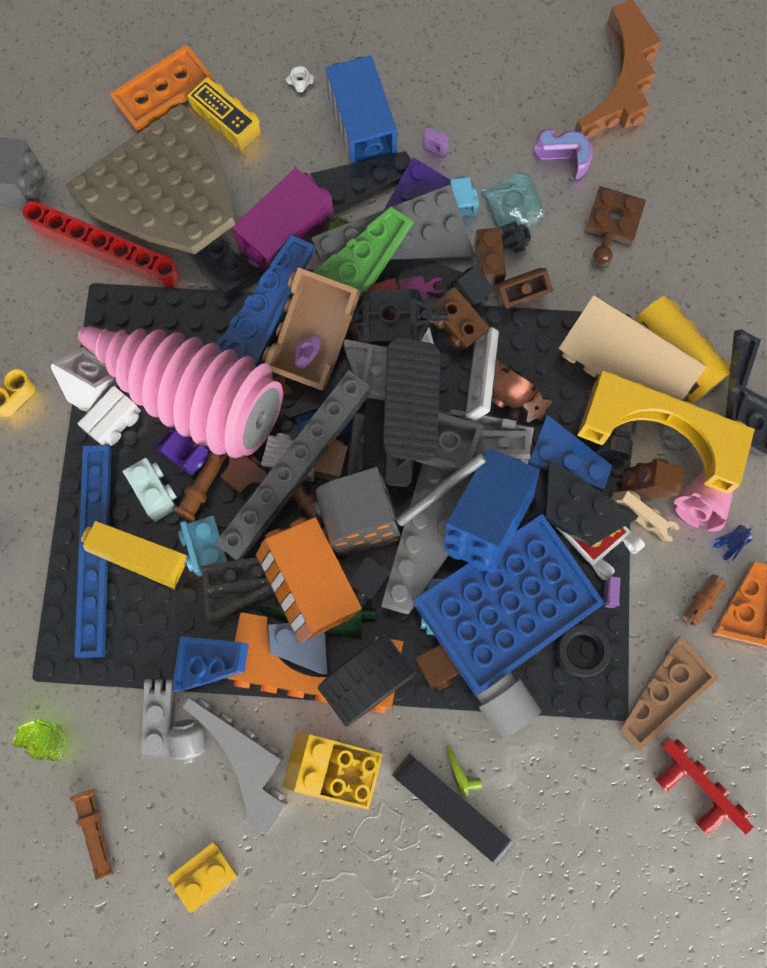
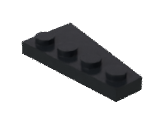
M404 151L310 173V176L319 188L323 187L331 194L333 215H336L398 185L411 158Z
M216 238L196 254L187 252L223 298L260 280L265 273L259 266L256 268L250 264L249 259L242 253L237 254L230 248V244L223 239L219 240Z
M427 259L389 260L374 284L394 278L397 286L398 280L423 276L424 283H427L434 278H441V285H435L433 288L435 290L444 289V294H446L453 288L450 282L462 272Z

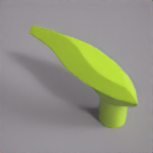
M447 745L448 758L457 788L461 795L466 798L468 791L482 789L481 779H467L451 746Z

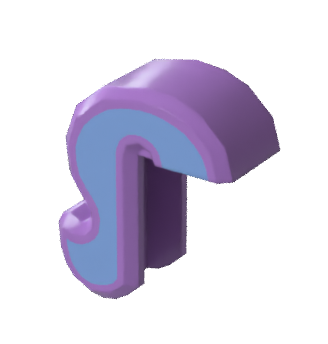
M553 129L541 131L536 139L535 155L540 160L573 158L574 179L582 178L587 173L593 156V148L589 138L583 133L574 130L566 131L558 137L554 136L555 130Z

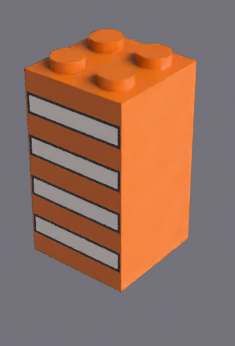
M316 517L308 521L306 518H301L290 525L291 528L285 531H281L279 528L265 535L266 539L260 543L261 546L256 553L299 643L348 621L362 609Z

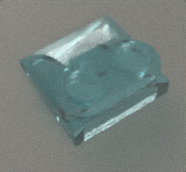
M516 173L509 181L481 191L494 228H501V233H503L502 229L506 228V224L515 220L518 225L525 224L526 226L543 221L544 215L539 194L532 177L526 173Z

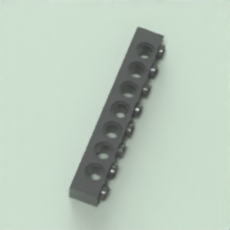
M348 370L215 542L216 545L236 560H243L372 393L370 385Z

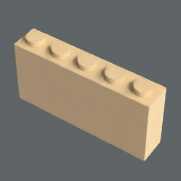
M593 295L559 347L563 351L562 357L572 363H575L576 360L585 365L583 370L595 378L602 371L616 373L621 378L632 382H639L647 388L657 392H665L670 397L681 401L706 368V365L595 295Z

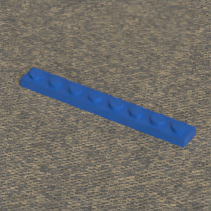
M109 445L83 446L74 656L76 658L105 657L108 560L85 551L83 547L84 542L81 539L88 526L92 528L95 521L109 526L112 451Z

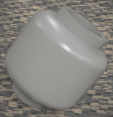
M192 719L175 722L172 725L173 728L167 732L170 756L176 760H181L183 764L195 762L198 759L197 756L205 751L202 726L195 723Z

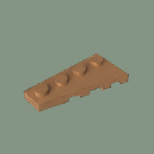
M682 636L676 639L619 728L620 732L637 751H641L720 678Z

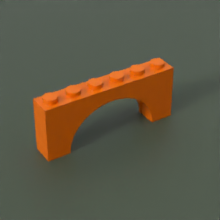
M240 613L234 642L248 643L249 645L245 672L227 677V679L234 680L233 686L249 689L250 684L261 685L260 691L276 694L278 688L288 690L287 696L304 698V693L315 695L314 701L328 703L318 690V685L327 677H312L299 673L288 667L279 657L270 654L267 625H270L271 620L264 616ZM390 639L399 652L402 653L403 641ZM395 691L370 711L385 713L386 708L392 709Z

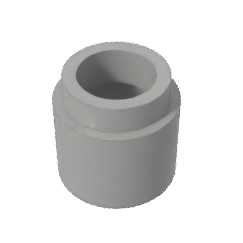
M511 672L476 696L480 701L479 709L499 739L506 738L534 720L542 711L521 679H515Z

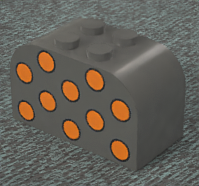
M377 467L335 479L316 489L318 501L314 502L318 518H321L325 525L321 529L331 548L339 555L362 553L400 541L402 534L396 521L391 496Z

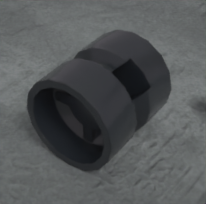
M636 420L623 423L613 429L603 445L598 444V455L612 460L631 459L634 443L630 438L635 436Z

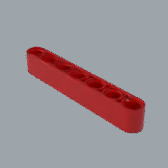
M32 201L23 207L22 213L30 227L39 234L160 286L173 288L180 281L178 269L174 261L169 257L40 202ZM127 252L125 255L119 256L121 253ZM149 261L148 264L141 266L143 262ZM171 270L169 274L162 275L165 271Z

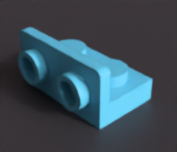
M214 515L191 523L186 521L180 522L182 530L178 531L182 546L187 545L189 555H187L186 562L190 571L194 570L195 574L200 577L230 567L226 552L215 544L220 537V532Z

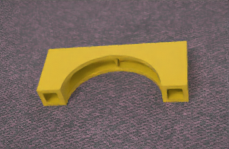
M601 372L594 383L577 436L603 445L611 435L612 430L623 423L635 420L659 422L683 434L697 449L704 465V485L726 494H730L741 485L755 429L746 426L740 421H733L722 417L717 412L696 407L691 402L670 397L665 392H657L647 388L639 382H632L621 378L616 373Z

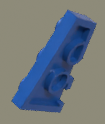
M547 415L528 464L547 471V465L552 460L602 492L607 483L612 465Z
M180 636L171 691L181 692L245 672L249 644Z

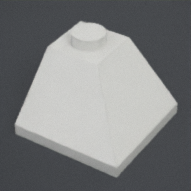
M84 347L51 364V369L67 401L87 413L112 386L116 387L118 384L116 377L111 376L107 371L106 363L100 362L94 353Z

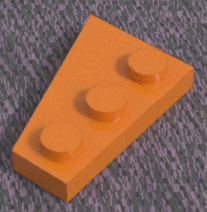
M760 562L751 563L712 635L767 647V564Z

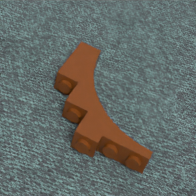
M633 0L625 1L611 9L607 24L615 37L619 51V77L608 97L592 112L577 120L574 131L583 133L587 138L595 136L602 129L612 128L619 122L625 129L631 125H639L646 118L650 104L643 93L649 90L655 76V71L649 62L656 57L661 40Z

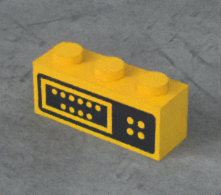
M207 77L187 95L191 110L239 151L242 152L261 134L260 121L257 115L251 110L248 112L236 97L229 96L218 82L214 83Z

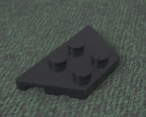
M552 460L547 465L548 480L545 488L546 505L544 507V517L549 523L588 548L638 518L637 514Z

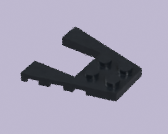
M742 329L735 330L725 418L740 421L746 426L755 429L750 450L761 456H767V399L746 388L761 340Z

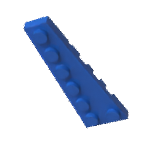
M293 235L289 237L271 263L270 268L259 280V284L251 296L247 297L237 316L233 317L226 332L217 340L216 344L220 346L221 353L225 350L233 349L236 351L238 359L250 356L255 361V366H259L264 351L269 346L284 315L286 302L289 297L292 298L293 296L291 287L288 286L289 278L293 271H297L298 267L306 269L315 250L314 245Z

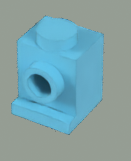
M460 176L456 179H451L450 184L461 216L477 215L479 200L477 199L476 187H471L470 177Z

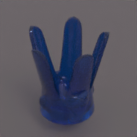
M738 525L732 532L716 538L715 540L719 541L713 547L719 548L727 544L729 550L724 554L723 559L728 560L735 553L734 561L742 548L753 541V536L750 532L752 529Z

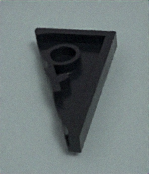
M345 355L334 366L326 389L319 390L312 387L285 412V416L288 419L305 415L321 407L348 370L351 371L347 356Z

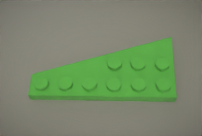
M390 207L369 224L363 233L357 238L351 239L346 244V247L337 254H333L312 273L358 289L360 294L362 291H370L414 222ZM284 312V315L281 319L282 321H285L287 315L286 312Z

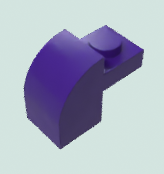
M169 428L154 447L169 461L192 476L209 456L207 454L208 450L202 445L193 443L173 428Z

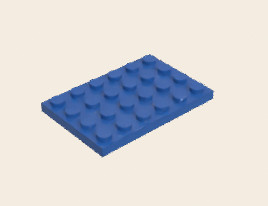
M543 514L515 532L494 573L478 570L471 563H468L412 601L475 696L485 691L605 604Z

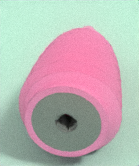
M88 326L81 328L78 333V340L81 344L94 353L100 362L106 363L109 374L116 377L120 389L129 393L134 403L144 406L148 414L153 417H159L167 427H175L180 435L184 437L192 436L196 444L208 446L214 454L221 455L227 452L233 458L251 455L265 442L276 423L282 405L283 388L278 381L272 379V369L269 364L264 363L256 367L252 357L245 356L238 359V355L233 349H228L221 353L220 346L216 343H209L204 346L200 338L192 337L186 340L180 332L172 333L167 337L166 332L162 329L154 330L147 335V332L142 328L135 330L132 334H127L126 330L123 329L113 332L107 329L103 330Z

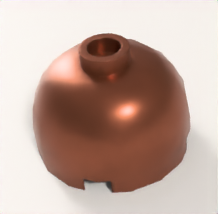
M496 360L491 401L501 408H504L505 405L513 408L521 407L523 403L531 400L539 388Z

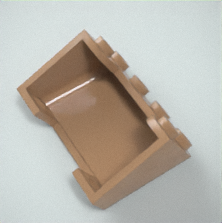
M298 267L297 271H293L289 278L288 286L291 287V293L294 295L293 298L289 297L286 302L284 312L287 315L284 323L280 322L276 331V337H279L278 341L271 347H266L262 361L269 364L274 373L319 390H325L357 305L360 290ZM317 335L321 339L318 353L306 367L299 369L295 365L296 345Z

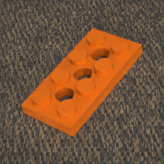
M186 44L115 89L109 95L133 128L139 132L168 113L172 108L188 100L187 95L205 78L208 77L213 82L215 81L213 75ZM178 73H187L186 77L182 79L176 78ZM160 85L168 86L164 91L156 90ZM142 97L148 98L146 103H137L138 99Z

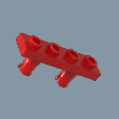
M667 736L660 743L673 758V763L655 779L659 785L668 792L685 775L687 777L690 776L714 801L712 803L714 806L695 822L707 836L726 819L728 821L731 819L745 835L754 828L748 821L751 815L739 803L734 806L727 799L731 794L719 782L713 784L706 777L710 772L699 760L693 763L686 756L689 750L678 738L673 742Z

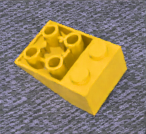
M297 731L282 786L294 792L369 810L383 754Z

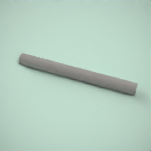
M481 453L476 455L396 517L398 524L404 526L487 462L486 458Z

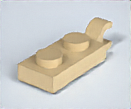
M633 491L614 492L611 497L637 514L638 518L635 521L648 531H654L662 541L673 540L667 534L668 527L671 530H678L680 528L676 522L666 521L662 518L656 508L640 501V496Z

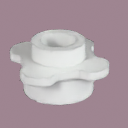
M297 66L291 70L290 75L286 77V81L288 84H292L297 92H304L306 86L314 83V76L309 74L305 67Z

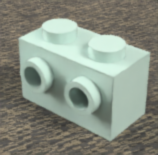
M144 458L123 470L146 513L155 522L173 512L174 507H177L173 501L177 497L170 485L165 486L162 482L161 477L164 474L156 462L151 464L147 458Z

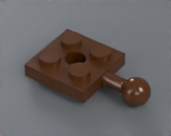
M599 186L585 228L586 232L603 236L601 246L593 252V260L597 265L606 266L611 262L613 253L610 248L613 240L632 245L646 199ZM617 212L622 218L614 219L609 213Z

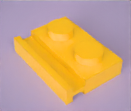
M214 841L171 874L167 880L171 882L175 892L191 913L237 877L238 874Z

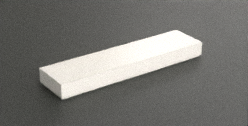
M493 327L489 328L475 340L465 419L476 421L490 411L499 331Z

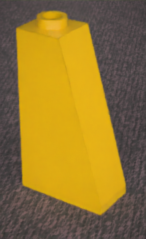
M97 521L94 522L92 528L89 526L86 528L81 539L84 542L83 547L85 551L175 589L186 566V555Z

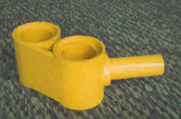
M20 369L8 372L4 379L5 384L0 388V400L5 399V402L0 406V416L2 417L14 414L35 392V383ZM24 381L21 387L16 388L19 382Z

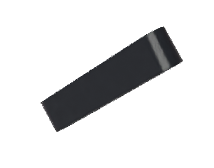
M410 753L392 773V776L496 866L500 867L516 846V843Z

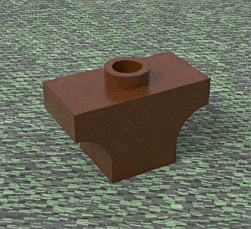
M225 452L229 458V466L221 475L224 483L244 499L251 491L259 487L268 474L261 469V463L252 455L249 458L245 455L233 458Z

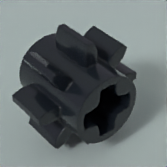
M516 220L506 224V228L502 229L504 249L507 251L513 250L515 254L526 250L525 247L531 241L528 227L525 224L518 225Z

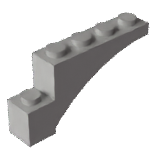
M200 697L197 700L188 698L182 708L198 719L213 735L234 769L245 805L246 815L243 820L265 835H268L288 805L283 800L285 795L273 787L270 790L266 789L269 781L283 761V758L278 756L281 751L268 742L265 746L257 742L256 738L258 736L244 727L241 731L233 726L235 720L225 713L221 712L218 716L210 710L212 705Z

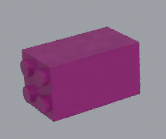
M295 167L232 227L239 251L253 264L266 272L291 235L312 244L311 237L324 233L334 223L332 196L325 188H319L308 173H302Z

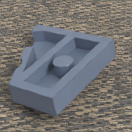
M290 623L267 625L270 654L308 668L318 674H328L325 632L299 643Z

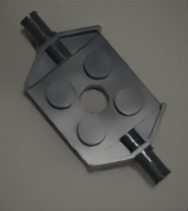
M419 289L362 291L350 325L354 326L362 343L391 341L394 336L411 337L422 341L431 322L449 321L448 310H433L432 307L429 308ZM387 309H395L397 311V316L393 320L383 318V314Z

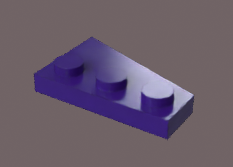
M413 157L384 210L450 185V179Z

